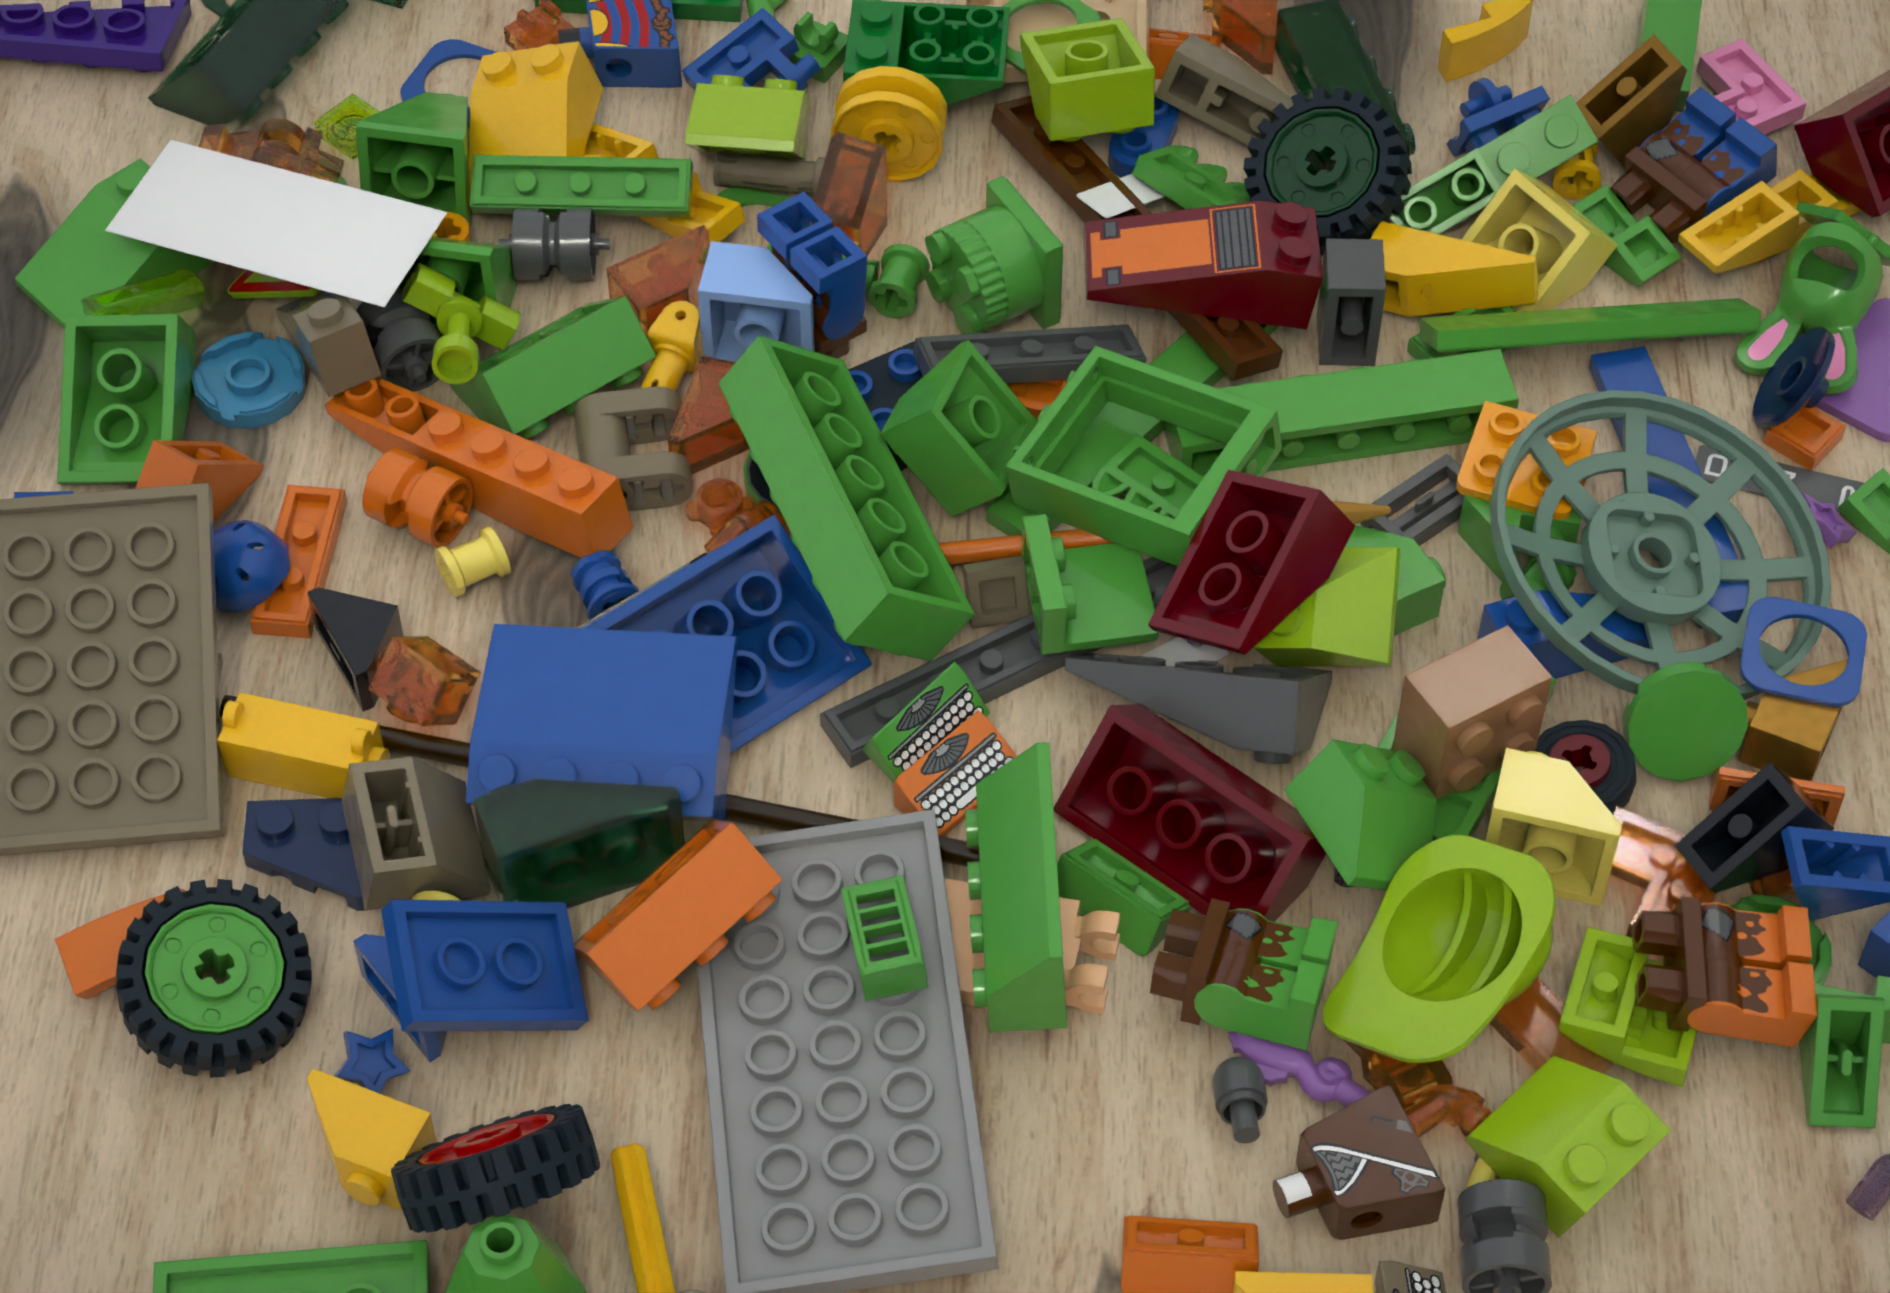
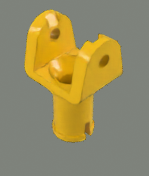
M687 301L670 303L663 309L650 327L647 338L656 357L653 358L640 388L667 387L677 391L684 373L692 372L702 375L704 364L702 338L699 331L700 317L698 309L693 304ZM679 317H685L683 320H678Z

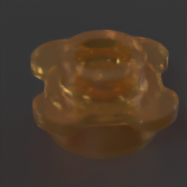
M724 478L709 480L699 487L696 493V500L689 501L686 504L685 511L689 520L700 521L707 526L713 537L725 538L733 533V527L742 519L751 518L754 515L755 503L751 498L743 497L741 488L735 482Z

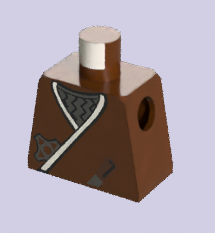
M1391 1085L1379 1088L1306 1128L1300 1134L1296 1164L1299 1172L1273 1181L1274 1196L1285 1218H1291L1318 1208L1331 1236L1339 1240L1437 1222L1446 1189Z

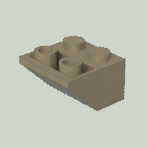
M414 757L349 764L341 803L365 911L383 909L391 900H412L414 895L422 891H441L459 899L489 895L491 888L471 804L465 803L467 789L465 781Z

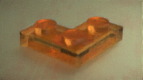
M1619 807L1616 808L1613 815L1622 825L1610 875L1646 889L1629 923L1626 936L1632 937L1633 925L1642 910L1672 912L1681 896L1698 898L1701 904L1715 902L1719 892L1714 893L1707 887L1674 846L1685 836L1684 834Z

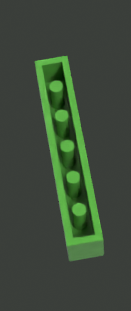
M1501 349L1465 352L1458 355L1423 360L1413 359L1401 363L1357 367L1351 370L1316 375H1300L1294 378L1259 383L1250 382L1237 386L1217 388L1277 410L1282 450L1266 472L1470 443L1485 401L1515 409L1518 408L1519 397ZM1165 422L1164 434L1171 456L1204 477L1227 444Z

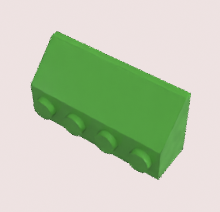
M1049 742L1034 744L977 783V809L965 810L967 848L979 847L980 861L967 862L970 900L982 899V914L970 915L972 953H984L985 968L972 969L975 1008L987 1007L990 1033L1067 1028Z

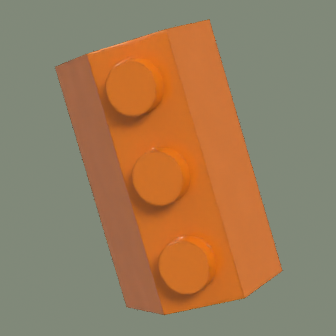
M711 819L574 943L575 952L630 1008L639 1011L647 1004L654 1010L679 989L681 983L676 977L694 960L699 966H702L714 958L727 945L729 940L724 933L741 917L749 923L761 915L775 901L776 896L771 890L783 879L733 822Z

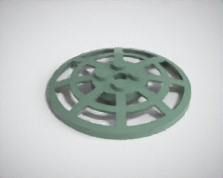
M1608 390L1582 394L1555 404L1533 419L1512 443L1496 473L1490 500L1491 534L1499 565L1512 593L1530 620L1556 648L1584 670L1619 689L1636 695L1638 693L1636 688L1645 678L1626 672L1593 653L1581 643L1587 635H1590L1600 644L1622 656L1656 666L1658 671L1667 665L1689 661L1708 665L1729 656L1734 651L1742 653L1750 607L1759 599L1767 597V582L1802 580V603L1829 607L1831 593L1829 558L1821 530L1806 499L1788 474L1761 446L1733 425L1704 409L1675 398L1643 391ZM1599 419H1623V451L1594 454L1578 460L1566 467L1547 440V437L1553 433L1580 422ZM1647 422L1662 425L1689 435L1718 451L1731 461L1732 464L1710 484L1701 476L1677 463L1658 456L1648 455ZM1529 453L1551 482L1545 489L1537 506L1533 532L1506 523V499L1509 485L1520 463ZM1623 472L1625 493L1607 500L1601 506L1579 483L1597 474ZM1647 475L1670 482L1697 499L1686 509L1673 500L1649 493ZM1749 479L1763 491L1782 518L1794 543L1797 557L1763 559L1761 548L1750 526L1738 509L1729 501ZM1562 497L1586 523L1579 544L1551 538L1550 530L1553 514ZM1714 515L1722 522L1732 536L1742 560L1720 559L1716 543L1704 526ZM1513 549L1537 558L1539 569L1549 591L1562 610L1570 617L1562 625L1545 609L1526 581ZM1639 550L1649 551L1651 556L1661 563L1662 568L1648 565L1641 558ZM1555 562L1583 569L1584 575L1596 595L1582 608L1563 584ZM1720 582H1747L1746 606L1737 624L1708 604L1717 591ZM1614 611L1630 620L1642 623L1645 627L1650 648L1626 641L1606 630L1600 624ZM1800 618L1792 641L1784 652L1760 639V652L1767 666L1780 677L1788 676L1815 645L1823 624ZM1692 619L1720 640L1701 649L1676 652L1669 626L1678 625ZM1747 683L1736 686L1744 700L1762 693L1753 689Z

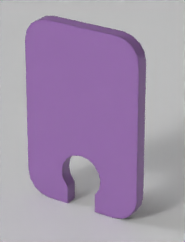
M1883 298L1873 303L1855 332L1859 372L1856 382L1851 388L1842 393L1825 394L1815 406L1878 440L1890 442V298Z

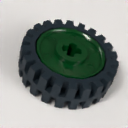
M1324 87L1312 89L1313 98L1309 99L1300 92L1291 97L1294 106L1286 109L1280 103L1272 110L1276 119L1271 123L1264 118L1257 128L1262 136L1260 139L1251 137L1247 148L1252 157L1244 159L1243 169L1248 178L1244 179V183L1251 202H1292L1303 207L1315 208L1320 255H1324L1326 238L1370 239L1372 236L1370 232L1377 228L1380 222L1391 223L1388 218L1391 212L1399 215L1404 206L1401 194L1408 195L1411 186L1407 174H1412L1411 161L1408 156L1409 151L1394 121L1375 100L1371 102L1365 94L1358 91L1351 95L1346 88L1334 87L1333 94H1329Z

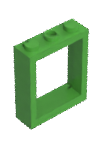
M1095 346L1083 363L1079 365L1077 371L1072 370L1070 372L1065 387L1053 403L1046 405L1042 409L1035 427L1024 442L1013 448V456L1008 463L1006 462L1005 466L1013 503L1178 566L1227 471L1233 470L1263 477L1282 450L1278 412L1276 409ZM1108 401L1227 444L1174 519L1055 475L1056 471Z

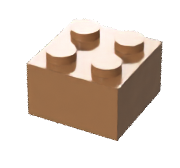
M1508 625L1405 675L1392 749L1395 751L1403 750L1420 763L1425 771L1423 780L1436 797V800L1454 791L1458 793L1466 792L1475 787L1484 776L1502 768L1506 748L1524 752L1536 750L1552 676Z

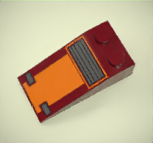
M1253 201L1087 221L1083 229L1086 300L1187 314H1200L1216 318H1232L1238 321H1256L1260 324L1304 330L1308 328L1323 279L1315 208L1303 207L1292 202Z

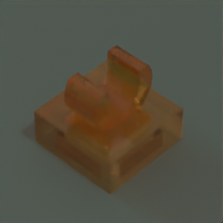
M539 0L540 6L530 12L524 9L518 11L517 20L504 27L505 43L515 51L541 47L547 44L556 45L559 44L558 30L574 29L575 27L561 17V11L558 6L550 0Z

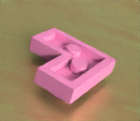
M1744 39L1700 56L1696 72L1718 93L1714 97L1736 113V121L1742 117L1765 135L1803 119L1807 103Z

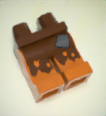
M1681 896L1672 912L1642 910L1632 928L1633 950L1636 953L1663 956L1664 966L1644 964L1640 969L1635 985L1636 1006L1667 1012L1669 1030L1687 1032L1691 1026L1698 1031L1709 1034L1796 1047L1818 1016L1813 965L1808 964L1812 959L1807 907L1782 905L1777 914L1735 910L1729 905L1722 903L1701 904L1698 898Z

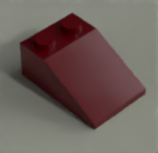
M1228 470L1148 626L1160 633L1246 655L1329 579L1355 525L1319 489Z

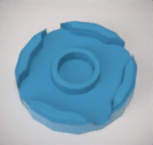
M244 332L223 338L204 351L200 356V365L197 367V370L195 368L193 370L191 379L198 407L211 420L231 428L252 429L275 423L292 413L304 398L308 381L301 353L288 340L276 336L277 341L263 338L262 332Z

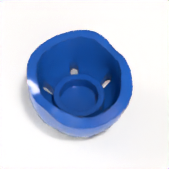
M250 520L229 522L214 531L216 608L224 612H239L252 608L266 600L289 573L288 544L268 527ZM262 546H263L262 549H254V547H262ZM249 575V579L245 581L244 578Z

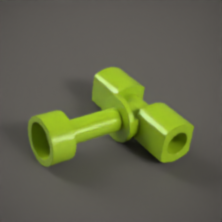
M418 263L404 285L401 300L437 318L438 329L444 336L437 340L433 348L432 370L440 380L449 384L466 383L476 375L478 370L479 349L472 338L476 337L504 350L517 331L520 313L485 295L482 296L478 303L454 291L455 280Z

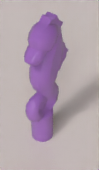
M1233 1031L1228 1032L1233 1053H1240L1243 1057L1255 1062L1263 1073L1265 1085L1273 1086L1278 1083H1287V1077H1294L1299 1082L1302 1090L1312 1099L1320 1102L1336 1100L1345 1107L1371 1093L1352 1080V1072L1349 1066L1341 1059L1329 1057L1316 1065L1308 1051Z

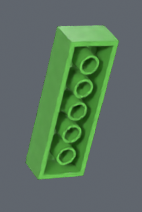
M758 335L718 384L730 406L729 413L731 417L738 423L750 447L749 454L759 466L770 488V497L779 507L791 531V540L800 550L812 574V583L822 595L834 619L833 624L836 632L844 642L854 646L861 645L891 652L898 656L905 655L932 661L975 613L889 447L880 435L881 432L843 360Z

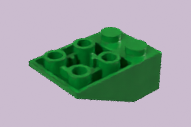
M852 0L843 69V83L861 70L878 66L902 67L925 76L940 89L947 105L1002 88L1004 85L1010 7Z

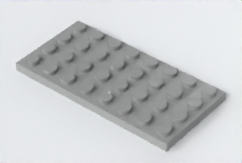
M935 810L746 837L783 879L771 890L776 899L753 921L747 923L741 917L724 933L729 940L727 945L706 964L699 966L697 963L726 1293H841L999 1269ZM903 875L924 958L929 988L865 1001L840 888ZM890 897L857 905L858 909L895 902V898ZM893 914L861 922L862 926L899 919V915ZM903 932L866 939V944L901 937ZM907 950L872 956L870 961L907 954Z

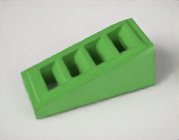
M903 875L840 888L865 1001L929 988L924 958ZM890 897L895 898V902L858 909L857 905ZM893 914L899 915V919L862 926L861 922ZM903 932L901 937L866 944V939ZM907 950V954L870 961L872 956Z

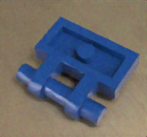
M761 8L686 66L682 73L686 83L694 90L697 83L711 84L712 75L743 77L744 87H752L771 72L777 77L776 79L797 81V90L803 91L808 87L807 81L817 74L821 68L816 59L809 53L793 64L788 58L799 50L795 37L764 8Z

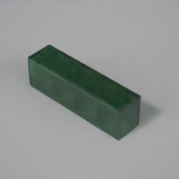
M1321 0L1278 9L1274 49L1296 93L1302 92L1309 99L1313 98L1312 89L1324 87L1329 94H1333L1334 87L1346 88L1351 95L1355 91L1365 94L1371 102L1375 100L1391 117L1407 145L1408 156L1413 155L1416 148L1413 130L1408 123L1403 124L1399 117L1392 90L1389 87L1384 88L1378 76L1377 64L1373 54L1370 51L1365 52L1359 40L1356 21L1353 17H1347L1339 0Z

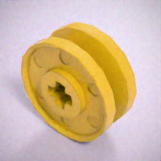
M878 66L861 70L844 81L836 96L835 117L832 120L831 146L839 160L847 166L877 167L879 170V181L901 182L918 178L934 168L942 155L944 131L947 123V102L935 84L925 76L908 69Z

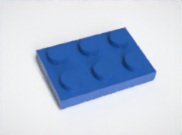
M391 900L381 910L402 1032L578 1030L589 1021L566 902Z

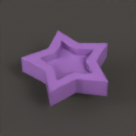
M1803 491L1801 492L1821 530L1824 543L1830 549L1838 541L1848 543L1857 533L1839 516L1834 503H1821Z

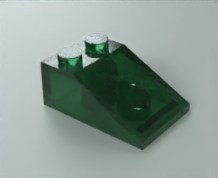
M532 779L517 785L501 786L489 794L474 798L486 871L498 901L566 902L568 909L639 885L685 843L681 799L676 787Z

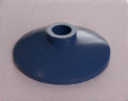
M1822 327L1811 329L1798 337L1779 356L1775 365L1764 378L1755 398L1753 417L1758 424L1765 428L1775 427L1795 415L1804 406L1812 408L1821 401L1829 387V381L1825 376L1829 370L1835 349V338L1831 332Z

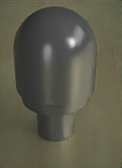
M1231 1057L1223 1061L1216 1068L1213 1075L1212 1086L1215 1106L1222 1120L1232 1125L1234 1140L1244 1144L1251 1143L1260 1136L1258 1120L1264 1116L1268 1104L1265 1080L1260 1067L1255 1062L1245 1057Z

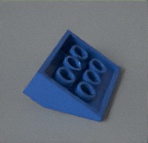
M775 514L585 627V629L738 637L730 754L872 665L861 646H854L844 642L836 632L833 624L834 619L822 595L812 583V574L805 560Z
M494 624L470 739L465 803L490 809L725 821L738 637Z

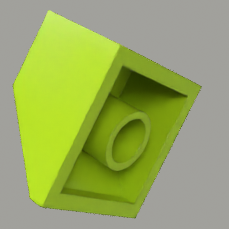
M1123 18L1020 33V45L1035 116L1050 141L1073 142L1088 135L1107 132L1124 134L1133 131L1135 128L1154 125L1155 67Z
M712 75L711 84L697 83L685 133V145L698 152L705 153L722 151L739 155L805 160L810 95L805 91L797 90V81L765 79V88L744 87L743 77Z
M1553 1055L1464 1140L1501 1179L1528 1182L1543 1191L1546 1198L1548 1227L1559 1238L1610 1191L1671 1129L1624 1081Z

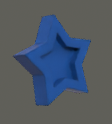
M393 1028L372 1039L349 1031L343 1033L347 1059L337 1071L335 1077L345 1081L356 1082L361 1087L380 1093L388 1079L410 1072L393 1053Z

